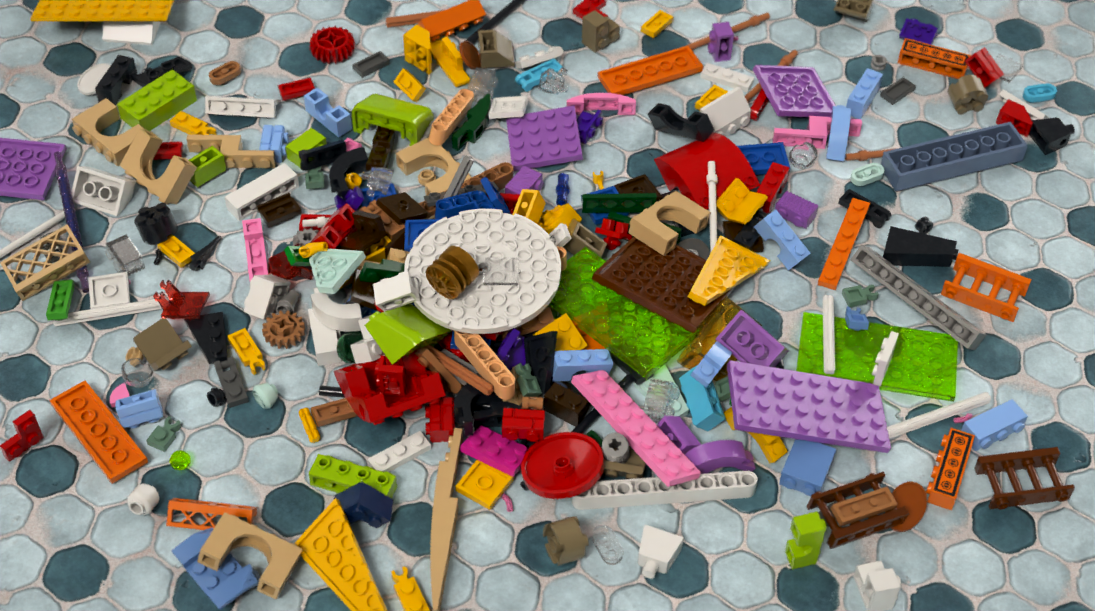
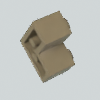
M595 10L583 17L582 43L594 53L619 39L620 25L609 17H604Z

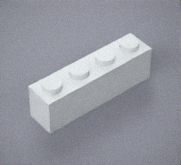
M284 163L225 196L227 210L238 221H241L257 212L256 206L299 188L298 176Z

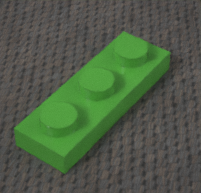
M74 280L54 281L46 312L47 320L59 321L68 318L75 287Z

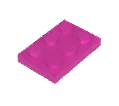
M480 426L460 446V452L512 477L521 469L522 459L529 449L523 444L502 438V435L484 426Z

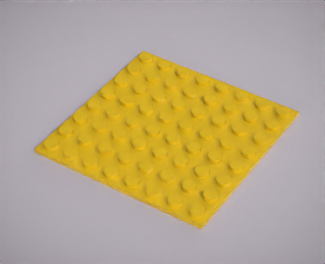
M39 0L30 19L31 21H167L174 0Z

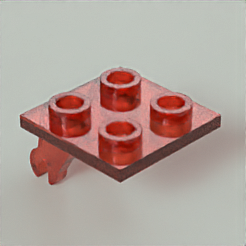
M285 251L270 257L268 261V274L285 280L296 276L312 280V270L304 266H291Z
M162 280L160 287L166 291L168 297L162 291L160 296L157 291L153 295L154 299L159 302L163 309L161 318L198 319L210 293L180 292L170 280H167V285Z

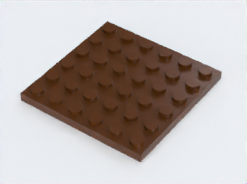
M635 237L631 238L598 268L592 276V279L600 285L608 287L617 294L623 295L632 300V302L649 309V311L666 318L669 322H673L692 333L698 330L737 287L735 286L706 306L696 303L687 296L707 260L678 245H675L673 250L663 256Z

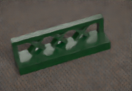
M656 193L583 194L581 196L582 213H610V211L615 213L643 212L644 209L654 205L657 196Z

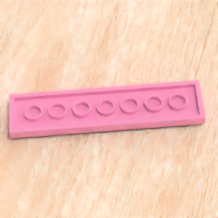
M605 370L573 376L571 383L616 432L622 434L627 439L629 446L667 487L699 479L701 474L699 469Z

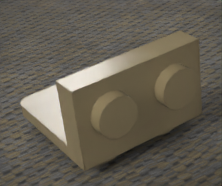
M166 318L160 319L133 338L134 343L154 371L159 368L162 371L172 365L171 360L176 357L178 359L183 358L189 353L187 350L192 347L188 340L182 342Z
M630 446L629 459L625 464L606 461L604 458L603 474L605 476L613 478L621 476L626 477L625 479L644 477L646 463Z

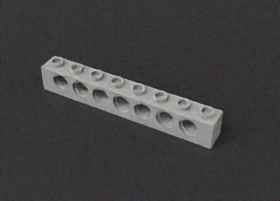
M860 245L851 258L852 262L967 349L976 350L985 338L986 334L870 247Z

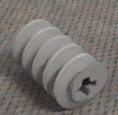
M619 433L608 434L603 439L602 450L605 460L625 464L629 459L627 439Z

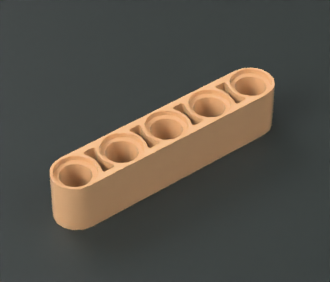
M461 89L435 119L428 140L434 145L444 144L464 119L472 106L474 93L471 90Z
M454 331L456 346L483 379L493 385L496 395L503 400L513 398L515 395V377L479 334Z

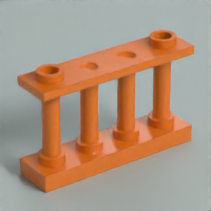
M959 253L953 268L957 273L952 282L945 280L941 295L1014 322L1019 307L1014 306L1019 295L1025 297L1032 279ZM964 274L975 278L970 289L960 286ZM982 281L993 285L989 296L978 292ZM1000 288L1011 291L1007 303L996 299Z

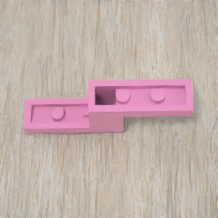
M809 116L807 130L774 128L772 143L783 142L784 146L825 149L827 134H830L831 117ZM850 118L848 136H860L862 119Z

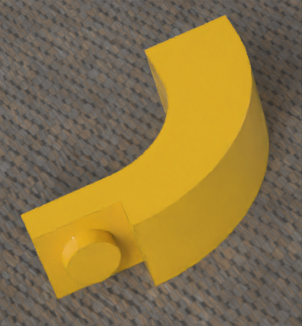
M732 407L724 412V415L731 429L735 430ZM747 432L757 441L769 463L776 462L788 452L779 436Z

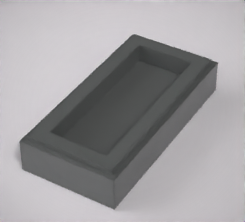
M379 51L352 64V67L363 78L389 65L390 60Z
M902 77L881 91L880 97L894 105L916 89V85Z

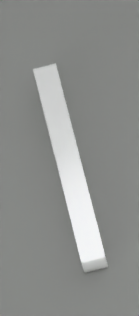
M751 471L700 474L699 479L667 487L659 477L597 481L587 491L573 496L572 505L578 510L749 498L755 494L757 476Z

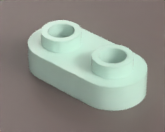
M870 163L852 171L850 180L857 186H864L878 181L883 177L884 167L878 163Z

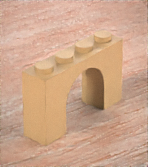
M107 98L72 118L74 125L72 128L75 134L84 138L88 145L91 144L98 153H102L109 162H113L116 166H120L139 128L145 130L137 124L117 136H104L100 134L102 130L120 120L117 106Z
M139 128L120 166L126 170L125 173L136 178L138 184L146 186L149 193L157 195L160 202L167 205L169 203L177 204L197 167L186 158L174 155L164 174L156 179L152 172V161L163 140L153 132Z
M429 137L396 153L397 166L406 176L431 166L441 168L446 172L442 177L425 184V196L433 192L441 193L447 190L460 165L442 145L430 143ZM469 173L467 174L464 181L472 178Z
M674 191L670 195H666L659 202H655L648 209H644L637 216H633L629 223L630 229L628 233L664 256L675 248L679 234L660 222L661 220L677 222L697 234L707 227L711 212L681 193Z
M224 512L201 548L197 562L218 571L228 553L233 549L241 546L256 548L265 555L268 561V566L259 580L257 591L277 599L296 567L302 549L294 543L278 538L275 534L259 529L254 524H249L235 515Z

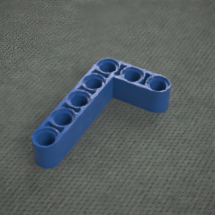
M476 190L438 200L435 207V219H442L444 217L448 219L466 210L496 208L484 192Z

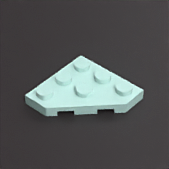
M328 248L327 251L317 252L312 255L309 262L319 292L329 294L338 292L339 288L366 258L364 252Z

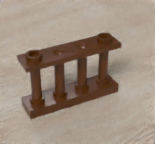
M1058 447L979 456L974 467L977 475L985 474L988 476L994 492L989 508L1002 510L1014 506L1069 500L1075 487L1074 484L1063 486L1055 468L1060 456ZM1046 467L1054 487L1043 488L1035 468ZM1015 470H1027L1034 487L1033 490L1023 491ZM997 472H1007L1014 492L1003 493L996 476Z
M884 472L878 474L871 473L863 479L825 492L818 491L811 495L806 507L808 510L818 507L832 531L827 540L830 549L904 523L909 514L905 506L888 510L881 515L877 514L868 517L864 521L859 520L850 523L849 526L842 528L839 527L826 505L837 501V503L845 501V497L855 495V497L863 495V491L873 489V491L881 489L880 485L886 475Z

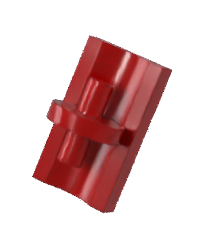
M603 218L601 228L596 227L595 233L606 235L607 237L603 239L607 243L606 248L614 250L617 246H620L619 239L630 240L632 238L631 234H627L628 223L617 221L614 231L615 220Z

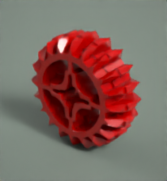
M335 25L334 27L328 26V28L322 27V30H317L316 33H313L309 46L313 57H316L317 61L321 60L322 63L328 62V64L334 62L336 64V62H343V59L348 60V57L352 56L355 49V40L352 33L348 32V29L343 30L342 27L337 28Z

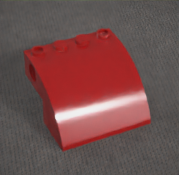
M712 133L704 142L693 141L654 159L669 192L678 188L682 195L706 210L709 209V187L706 181L709 161H715V173L718 179L716 184V201L735 178L740 179L749 190L760 186L744 154L730 139L719 133Z
M416 349L410 355H404L399 362L394 364L404 366L406 391L405 396L383 395L380 392V387L376 385L375 365L376 362H380V358L372 362L355 363L334 371L342 393L354 412L363 421L373 423V425L385 422L384 418L389 416L392 418L402 416L404 414L403 411L408 409L410 411L421 409L422 404L427 402L429 404L440 402V398L446 395L439 373L425 370V367L417 360L419 357L415 354ZM385 355L386 365H392Z

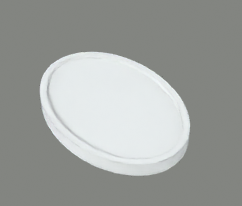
M101 63L87 69L78 80L79 92L83 95L96 94L95 87L111 65Z

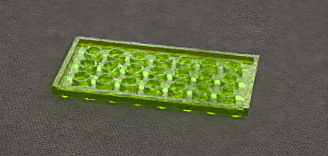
M584 247L567 260L566 269L561 271L558 290L549 305L562 315L566 313L577 324V327L647 379L699 336L700 330L698 329L695 333L686 331L683 327L669 322L666 318L649 311V309L592 279L593 273L606 261L587 247Z
M803 312L796 371L873 383L875 376L872 375L875 364H877L875 363L878 352L884 350L881 349L884 338H889L891 331L899 333L891 362L881 387L879 386V390L954 402L956 396L958 341L949 334L869 322L868 330L861 329L860 331H855L848 328L845 318L834 317L835 373L832 375L825 374L823 315Z

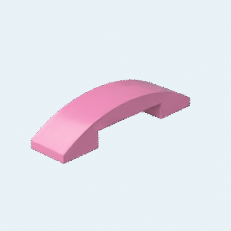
M589 93L567 100V107L575 106L576 115H580L584 110H618V115H635L636 110L635 99L613 93Z
M261 218L242 220L249 281L254 278V275L268 274Z

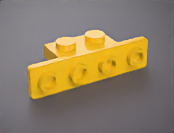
M448 37L431 42V55L453 85L458 87L469 83L470 78L463 70L464 61L455 43L451 42Z

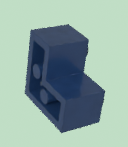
M362 481L334 496V499L337 498L340 501L349 524L361 519L371 527L378 528L391 521L393 499Z

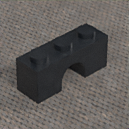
M122 55L116 57L95 87L98 102L107 98L116 106L122 97V83L131 84L133 80H131L130 74L137 73L134 58Z

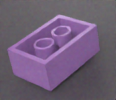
M743 310L737 313L715 339L729 349L732 355L743 363L775 368L789 352L784 345Z

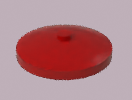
M561 432L544 437L543 440L537 441L527 450L521 462V473L525 485L533 493L550 499H565L579 495L594 486L604 471L605 461L600 445L591 437L576 432Z

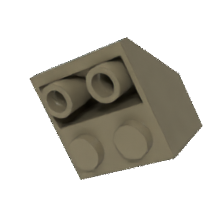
M837 0L834 11L837 14L867 21L872 10L873 0Z
M496 30L478 31L481 68L515 66L512 42Z
M573 218L568 227L572 239L563 247L584 263L593 264L602 257L607 243Z

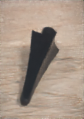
M217 236L207 246L190 256L192 263L189 265V268L195 271L197 268L203 270L221 236Z

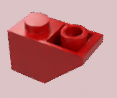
M1008 99L999 111L996 124L1011 122L1019 134L1028 137L1033 122L1023 105Z

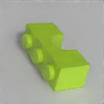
M818 512L795 516L792 518L790 527L794 539L787 540L785 554L792 570L817 563L824 533L827 530L824 519L820 518Z

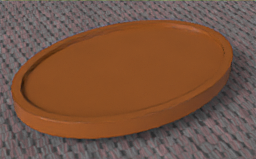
M469 41L462 42L459 46V51L464 63L470 69L477 70L481 67L480 54L477 48Z
M905 482L896 487L891 493L897 502L896 508L905 506L909 512L903 524L891 528L897 532H906L914 528L921 521L927 507V495L924 488L916 482Z

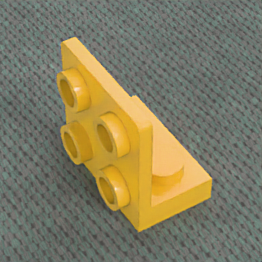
M735 178L717 199L716 209L725 220L746 224L751 221L753 215L764 205L768 197L765 194L751 192L740 179Z

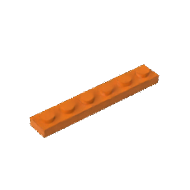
M852 198L819 277L818 285L836 290L869 210V202Z

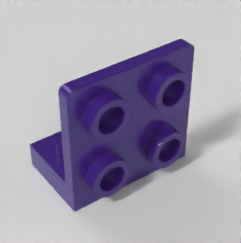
M515 328L509 330L495 353L510 372L512 367L519 363L522 366L526 365L524 337Z

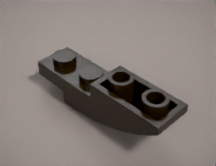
M381 126L377 127L372 140L373 147L366 163V170L384 172L388 168L394 144L395 130Z

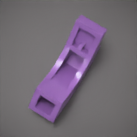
M735 440L708 442L684 454L699 469L701 474H707L721 467H734L751 472L756 469L751 452L744 450L742 442Z

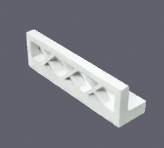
M206 96L205 114L275 118L276 105H279V100Z

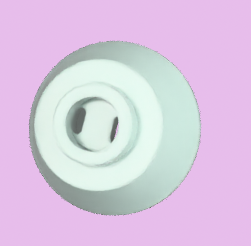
M258 384L254 386L252 391L254 398L264 409H270L278 399L277 394L279 392L273 384Z

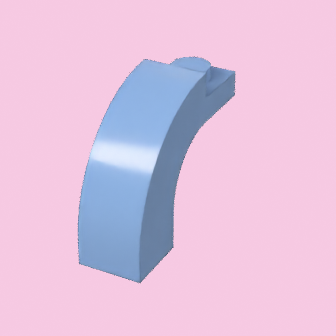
M843 105L832 106L826 159L844 161L851 108Z
M716 341L690 376L707 387L729 359L732 352Z

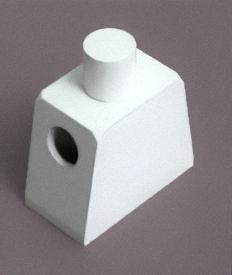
M645 525L638 555V565L644 567L642 571L643 576L652 579L656 571L666 574L682 550L684 537Z

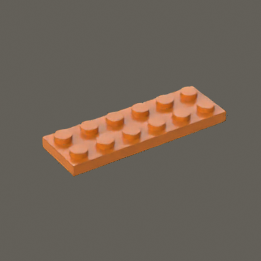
M684 46L599 71L597 77L608 93L625 95L702 72L703 65L690 47Z
M86 380L49 400L51 406L111 484L148 463L147 457Z

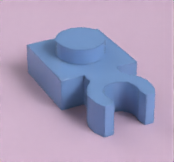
M847 307L845 321L849 329L860 331L861 329L868 330L869 321L865 314H860L861 309L857 307L856 311Z

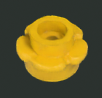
M357 173L346 175L345 181L349 189L353 190L355 186L360 188L362 179Z

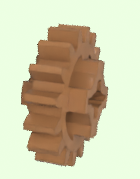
M279 311V315L272 313V318L267 317V323H263L262 332L266 343L270 342L272 347L277 344L278 349L282 345H285L286 349L289 347V344L296 346L295 341L301 342V336H305V324L302 321V317H297V313L290 315V311H287L286 314Z

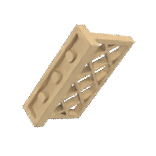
M67 224L1 261L0 264L12 283L14 290L24 301L52 285L54 281H59L90 263V260ZM68 232L67 241L59 240L62 234ZM52 243L50 251L42 250L43 245ZM57 244L65 245L62 253L54 252ZM69 246L77 247L78 250L67 254ZM35 253L33 260L25 259L27 254ZM40 254L48 255L45 262L38 261ZM52 256L60 257L59 261L53 264L50 263ZM18 262L16 270L8 269L7 266L9 264ZM23 263L30 264L28 272L20 271ZM36 265L43 266L41 271L33 273ZM18 275L26 276L24 281L16 283Z

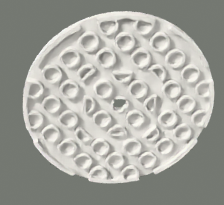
M472 209L461 211L459 215L448 219L444 217L426 228L414 241L410 253L407 254L404 272H409L411 278H417L420 300L413 303L427 318L454 331L471 334H489L510 330L525 324L535 318L549 305L560 284L561 260L557 246L555 247L551 241L550 235L532 220L516 213L515 215L503 213L499 209ZM449 246L462 248L472 256L479 269H488V271H479L478 277L470 285L466 286L465 290L456 299H448L440 295L428 282L425 272Z

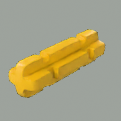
M305 407L299 410V416L309 441L315 443L320 441V434L313 417L310 415L309 408Z

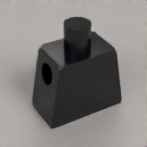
M1057 117L1032 121L1033 124L1029 135L1044 155H1048L1065 147L1071 134H1074L1075 129L1072 124L1064 125Z

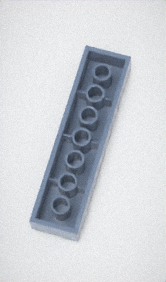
M1007 122L883 152L881 165L884 167V174L894 190L899 191L1022 161L1028 145L1013 124Z

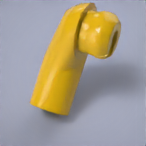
M327 242L308 243L299 248V254L303 258H309L317 252L327 251L328 244Z

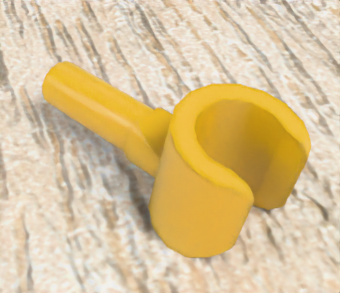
M600 171V175H595V172H593V183L598 184L600 190L604 189L603 171Z

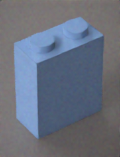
M795 439L782 470L779 484L788 489L802 492L807 496L822 491L833 463L836 449L818 442Z

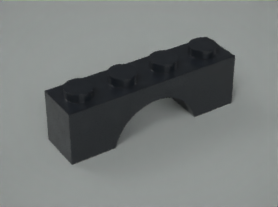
M658 103L647 114L654 129L703 142L715 131L708 115L705 113L694 111L686 119L677 114L670 105Z

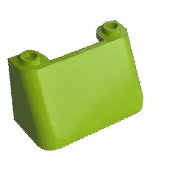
M371 94L357 103L351 112L353 132L362 134L364 128L369 129L373 124L401 132V138L405 139L406 137L409 139L410 146L418 143L423 138V134L429 127L430 122L434 120L433 112L428 107L379 94Z
M411 304L382 313L377 311L369 317L370 321L364 325L392 365L399 362L404 355L408 356L416 349L428 345L434 347L451 333V329L433 322Z

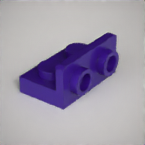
M906 18L899 38L932 45L934 38L937 36L938 28L932 24H923L916 19Z
M598 110L595 115L582 111L577 118L581 143L586 144L590 138L594 137L596 129L601 127L603 123L601 110Z
M357 186L347 192L346 200L338 195L334 197L337 210L347 203L356 211L364 200L362 190Z

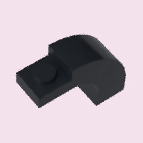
M364 147L343 153L333 162L330 168L331 192H336L344 200H346L345 196L349 191L345 181L346 175L369 172L366 170L368 157Z
M467 383L457 393L454 400L455 422H459L460 428H464L465 436L473 435L472 413L477 408L490 404V402H501V398L494 391L491 395H485Z
M490 402L489 410H480L472 413L474 431L480 426L487 428L502 427L503 409H522V407L509 402ZM519 439V443L526 447H531L537 442Z

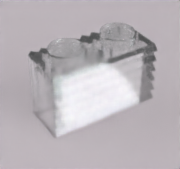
M476 67L467 88L474 93L473 102H478L486 94H490L492 99L493 88H496L498 84L496 71Z
M127 234L106 243L107 250H105V254L109 261H114L113 265L117 273L127 272L128 276L135 272L141 271V269L144 270L143 258Z
M650 379L643 411L655 423H659L665 415L674 416L675 414L673 406L675 401L679 399L680 390L678 389L679 386L674 382Z

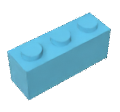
M696 365L681 376L679 380L681 390L687 400L686 405L692 415L693 424L697 428L708 432L726 418L713 381L705 387L690 376L697 367Z

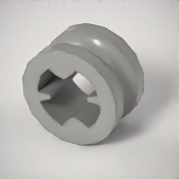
M882 55L872 57L871 68L875 71L884 70L887 59Z

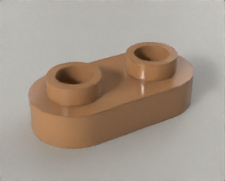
M229 61L211 70L209 73L210 82L214 85H222L237 77L241 73L240 64L236 61Z

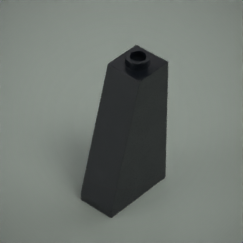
M890 226L883 258L894 266L951 267L952 260H956L959 249H955L957 241Z

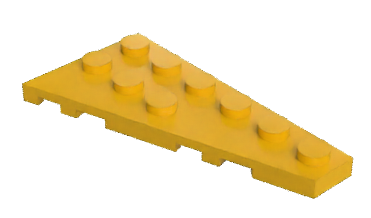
M720 235L687 297L696 303L706 306L767 267L770 260Z
M335 498L294 544L302 549L301 557L351 611H387L342 505Z

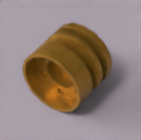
M449 246L425 272L428 282L440 295L448 299H456L465 290L466 286L470 285L478 277L479 268L472 256L465 250L457 246Z

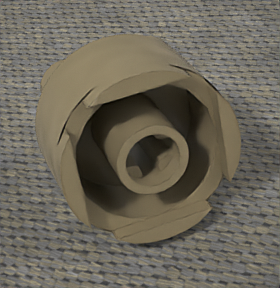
M976 75L960 77L958 79L959 82L955 85L952 83L949 86L948 94L958 114L962 115L971 110L978 112L984 108L983 105L988 99V94L981 79L977 78Z
M576 516L544 525L543 537L547 536L548 539L545 547L554 564L558 563L557 566L585 557V547L588 546L589 542L586 534H582L579 520Z

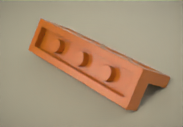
M173 498L168 503L166 526L198 530L215 528L216 523L212 519L217 515H223L224 512L237 517L247 518V523L252 524L253 517L257 515V507ZM174 510H181L187 518L182 522L173 521ZM199 512L206 517L207 521L203 524H197L192 516Z

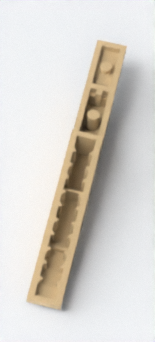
M454 428L453 436H449L448 448H450V453L446 452L445 461L439 462L436 479L430 552L433 611H440L459 510L458 498L452 497L461 454L460 446L463 443V429Z

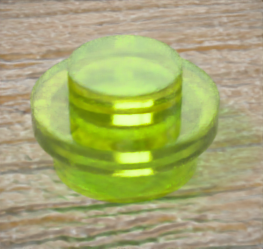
M182 450L175 451L170 458V465L175 470H184L191 463L189 454Z

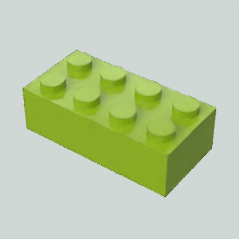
M170 70L117 103L120 118L129 126L134 127L139 124L145 130L151 131L178 112L195 103L197 97L194 85L174 70Z

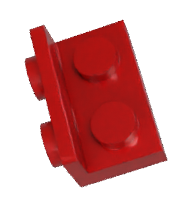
M381 355L380 362H376L375 365L376 385L380 387V392L383 395L405 396L404 366L386 365L385 356Z

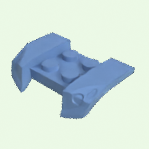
M208 528L194 533L172 549L171 552L206 596L221 610L247 590L258 586L260 575L250 564L242 568L230 552L218 571L198 563L200 550L214 529Z

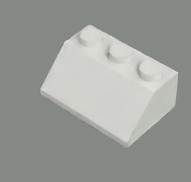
M104 21L103 41L152 45L160 26V21Z
M738 86L702 107L700 113L708 115L715 130L713 133H719L726 137L749 123L751 109L741 88Z
M77 166L70 202L119 216L132 199L136 181L92 167Z

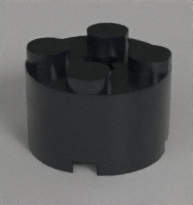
M159 203L150 208H141L138 210L139 214L134 220L143 242L147 241L150 245L162 243L168 240V235L172 233L174 236L178 231V226L166 203Z

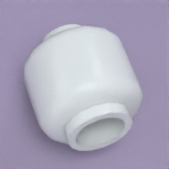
M139 484L128 496L129 509L136 515L149 514L159 502L158 492L151 485Z

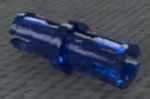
M566 173L558 175V185L555 189L557 194L556 204L561 206L568 203L567 196L570 192V187L568 186L569 175Z

